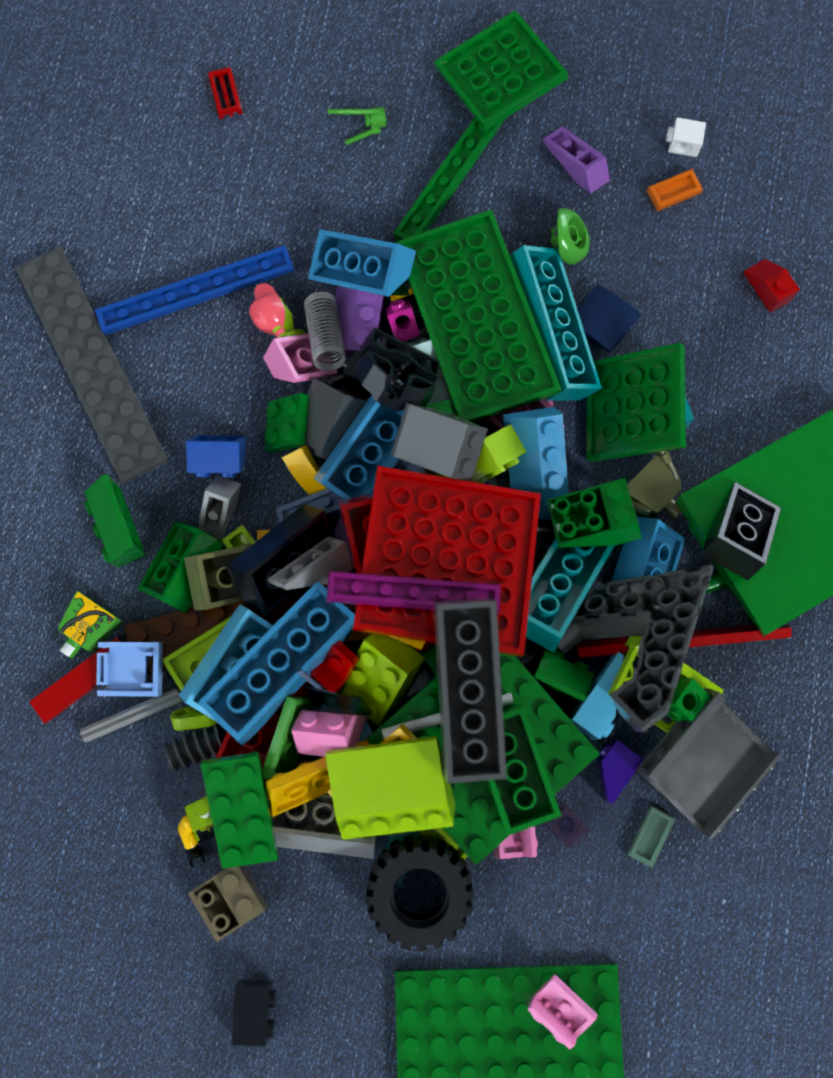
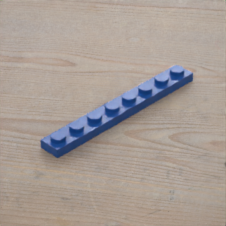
M284 245L95 309L102 333L108 335L293 272L294 268L287 248Z

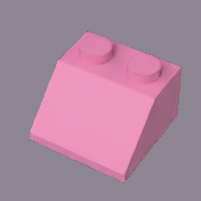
M316 709L301 710L291 730L298 754L326 757V751L356 747L368 719L367 715Z

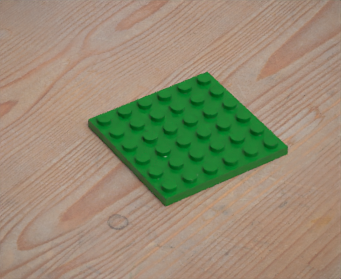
M499 653L502 695L511 693L514 702L502 708L506 709L517 704L524 707L555 795L600 753L516 656ZM438 675L366 737L371 745L380 744L384 740L381 729L440 713ZM441 724L412 732L417 739L437 736L442 752ZM486 780L450 783L455 800L454 826L443 828L471 861L477 865L502 843L508 835L503 830Z

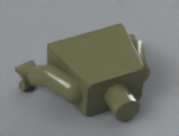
M668 450L657 452L656 456L627 484L635 514L638 516L654 518L663 510L674 520L682 512L674 499L682 490L680 485L681 479Z

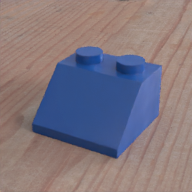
M247 435L193 436L186 441L187 473H195V477L211 476L210 473H221V477H236L237 473L244 469Z

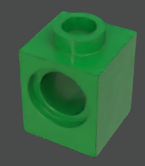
M679 677L667 715L677 722L680 720L693 722L710 695L693 678Z

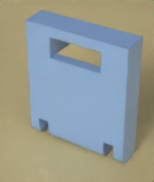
M98 642V647H109V652L97 653L96 685H109V690H97V696H162L163 642ZM147 656H153V682H147Z

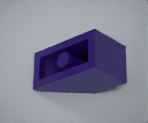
M613 740L612 743L607 741L599 751L601 758L598 761L603 798L608 804L615 802L637 771L636 768L644 760L618 740Z

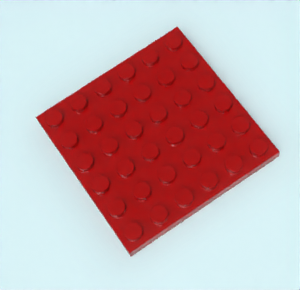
M378 466L361 574L500 585V613L497 615L499 653L522 657L525 650L541 494ZM356 604L352 630L436 643L434 610Z

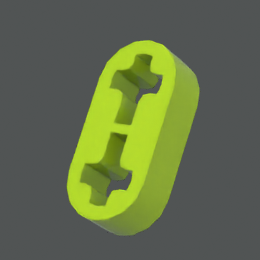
M191 706L177 709L170 714L173 729L177 731L211 727L218 724Z

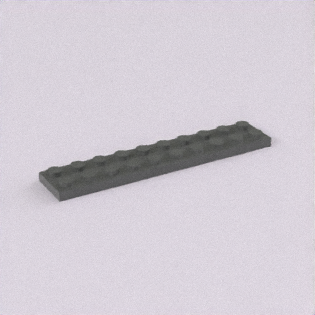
M61 246L15 267L120 481L125 484L168 462L169 459L107 336L102 333L99 321Z

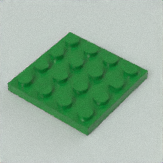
M516 10L434 61L436 69L485 131L568 79L566 69Z
M675 343L594 361L602 389L587 397L586 460L596 462L686 448L685 346L683 344Z

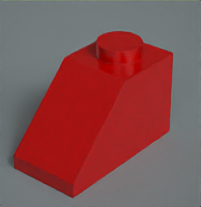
M766 259L743 272L770 313L789 303L800 290L787 269Z

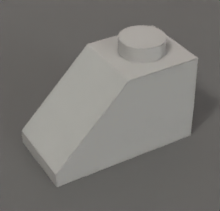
M218 475L213 479L204 492L198 529L215 539H223L237 506L241 487L240 483Z

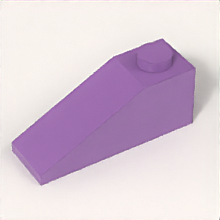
M563 126L543 138L544 144L572 179L590 194L610 181L606 157Z

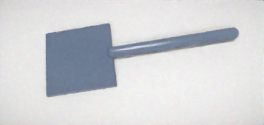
M303 670L298 671V674L314 686H305V689L315 697L345 702V699L337 692L334 693L323 689L318 682Z

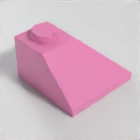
M309 334L274 338L263 357L274 378L293 383L313 380V378L332 377L338 374L337 369L325 371L315 367ZM317 357V358L322 359V360H331L330 358H326V359H325V358ZM319 361V362L325 363V364L333 363V362H322V361Z

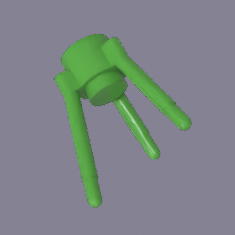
M384 107L327 110L328 114L364 115L366 127H371V129L345 140L346 145L372 134H380V127H386Z

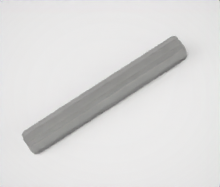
M176 688L163 693L162 696L151 698L80 729L81 738L84 742H89L183 701L179 697L180 691Z

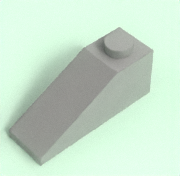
M328 536L269 577L268 580L269 583L285 590L310 587L317 581L324 585L328 583L329 571L349 573L354 569L346 542Z

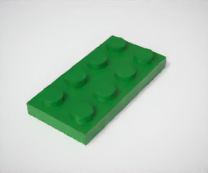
M259 752L202 760L201 769L222 869L277 861L279 854Z

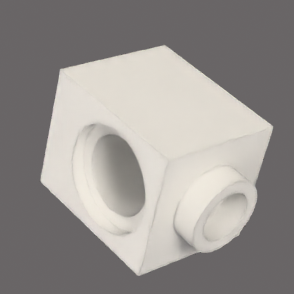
M676 118L674 126H669L666 136V142H670L668 152L697 157L703 145L706 122Z

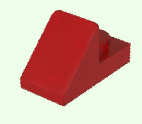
M339 640L332 645L324 662L314 668L310 674L328 691L339 693L360 658Z

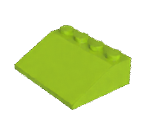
M437 736L326 751L325 756L335 817L343 840L454 826L455 800L451 785L447 783L444 777L443 757Z

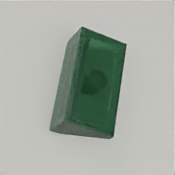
M315 692L308 706V709L313 711L347 715L371 716L372 714L371 709L359 696Z

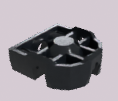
M374 327L360 347L354 368V376L358 377L361 385L372 394L375 402L398 412L405 409L406 403L426 407L436 388L435 382L438 376L440 361ZM398 379L403 383L402 386L397 382ZM389 394H391V395H397V396H394L393 399H391V398L388 397Z

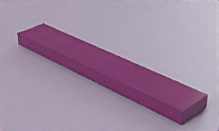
M328 572L326 602L434 610L433 602L492 598L496 600L497 615L500 613V585Z

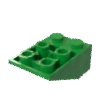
M625 478L547 499L559 548L616 546L642 539Z

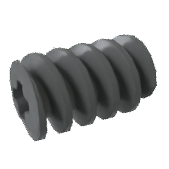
M213 725V732L211 733L207 727L203 728L201 736L195 729L192 730L191 739L184 732L182 733L181 742H178L175 736H171V745H168L166 742L164 745L171 769L173 771L179 770L180 763L184 768L190 766V761L195 765L200 764L201 757L204 760L211 759V753L216 758L224 740L218 725Z

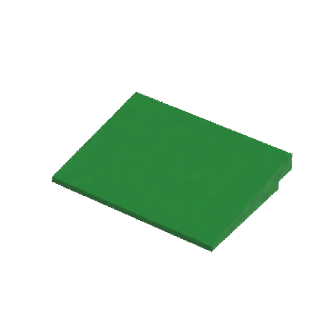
M833 409L679 495L676 504L690 523L688 528L702 548L735 482L781 508L766 564L749 580L712 561L763 637L833 596Z

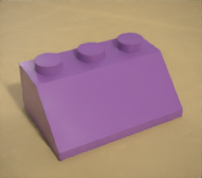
M337 286L335 299L347 358L348 356L352 357L355 350H360L366 336L374 327L380 330L386 296Z

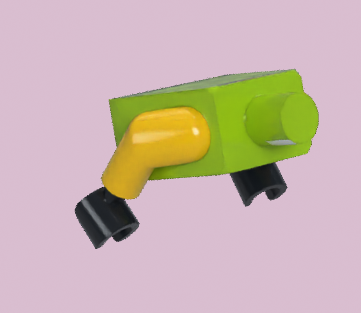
M207 796L185 806L187 815L183 816L178 824V832L185 849H187L186 856L192 868L194 867L192 861L197 857L202 858L203 863H205L202 848L197 844L215 836Z

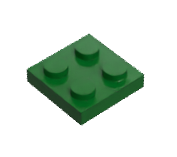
M298 393L268 402L266 412L267 425L264 437L266 452L276 453L305 446L309 395Z

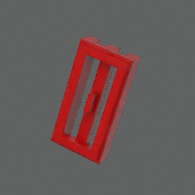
M231 67L207 72L219 119H223L224 115L232 117L234 116L233 113L237 112L238 115L243 114ZM228 74L235 106L230 104L223 75ZM214 77H219L226 108L222 109Z

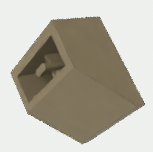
M245 865L226 868L188 893L216 942L269 908Z

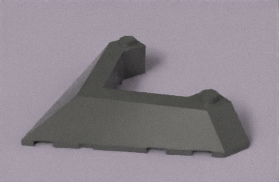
M713 565L701 566L700 571L686 573L685 569L661 573V575L656 576L647 575L607 582L605 587L591 588L557 647L562 654H565L584 639L641 636L638 649L639 661L637 668H634L633 677L610 694L620 715L636 732L646 731L668 714L714 569Z

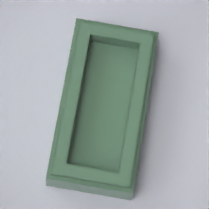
M649 805L626 855L653 868L676 818Z

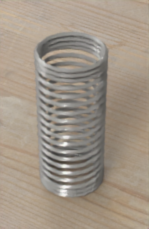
M315 292L304 301L313 364L320 370H335L340 368L346 360L336 299L328 292ZM320 298L330 299V300H317V301L311 303L312 301H314V300H316V299H320ZM323 301H324V302L332 303V304L321 303V304H317V305L312 306L313 304H315V303H317V302H323ZM321 305H329V306H331V307H325V306H324V307H318V308L312 310L313 308H315V307H317V306H321ZM324 308H325V309H328V310H322V311L314 312V311H316V310H318V309H324ZM336 352H339V353H337V354H335V355H333V356H326V357H325V356H320V354H322V355H331V354H334V353H336ZM341 353V355H340L339 357H337V358H335V359H332V360H322V359L317 358V357L325 358V359H326V358H333V357L338 356V355ZM340 357H342L339 361L334 362V363L325 364V363L319 362V361H322V362H332V361L338 360Z

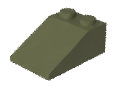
M253 544L184 557L194 610H206L243 601L226 565Z

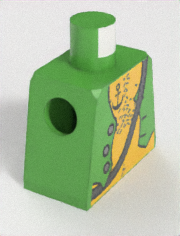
M77 591L58 626V630L68 637L60 651L71 659L74 658L81 647L94 653L99 648L98 642H105L122 626L124 621L85 594Z

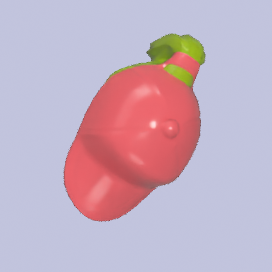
M259 284L255 287V301L250 306L249 314L258 329L275 335L277 338L306 334L302 329H294L292 313L271 285Z

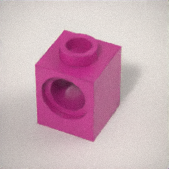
M396 300L390 303V306L385 307L395 338L405 341L420 336L410 300ZM401 315L409 317L404 323L396 321L397 317Z

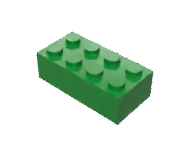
M519 704L503 709L507 779L486 780L503 830L508 836L562 816L524 707Z

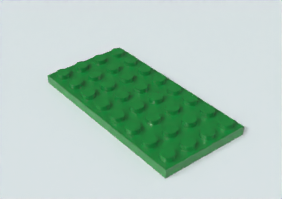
M492 209L396 241L397 244L416 251L408 280L428 336L432 341L437 360L440 361L439 366L458 417L470 422H476L561 393L560 384Z
M616 963L395 970L398 1078H624L618 966ZM554 974L598 1014L596 1020L577 1038L572 1049L558 1042L552 1032L542 1023L537 1022L528 1010L533 995Z

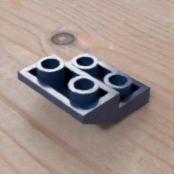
M598 284L577 308L585 335L589 337L590 343L609 353L613 351L641 316L640 312L625 300Z

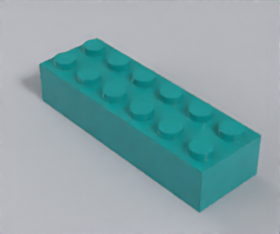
M521 246L510 255V258L561 387V393L545 398V400L581 401L602 389L559 249Z
M557 539L554 540L532 577L526 638L553 653L556 651L615 546L559 548Z

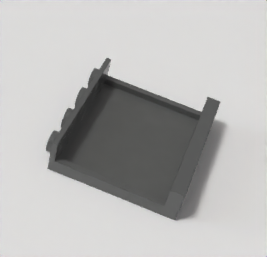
M705 687L704 690L710 697L694 721H676L636 770L699 832L713 839L723 830L724 825L731 816L741 808V804L750 793L757 789L758 784L765 775L773 770L781 755L769 750L724 703L727 699L720 692Z

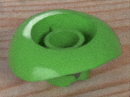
M559 208L557 225L551 229L552 238L550 241L554 249H559L562 260L567 264L574 265L581 262L588 254L590 245L589 234L585 224L576 212L568 208Z

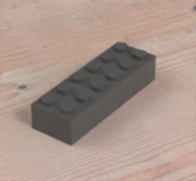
M484 598L433 602L444 777L447 783L507 779L496 600Z

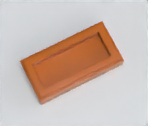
M693 169L647 188V193L657 212L699 195L703 191Z

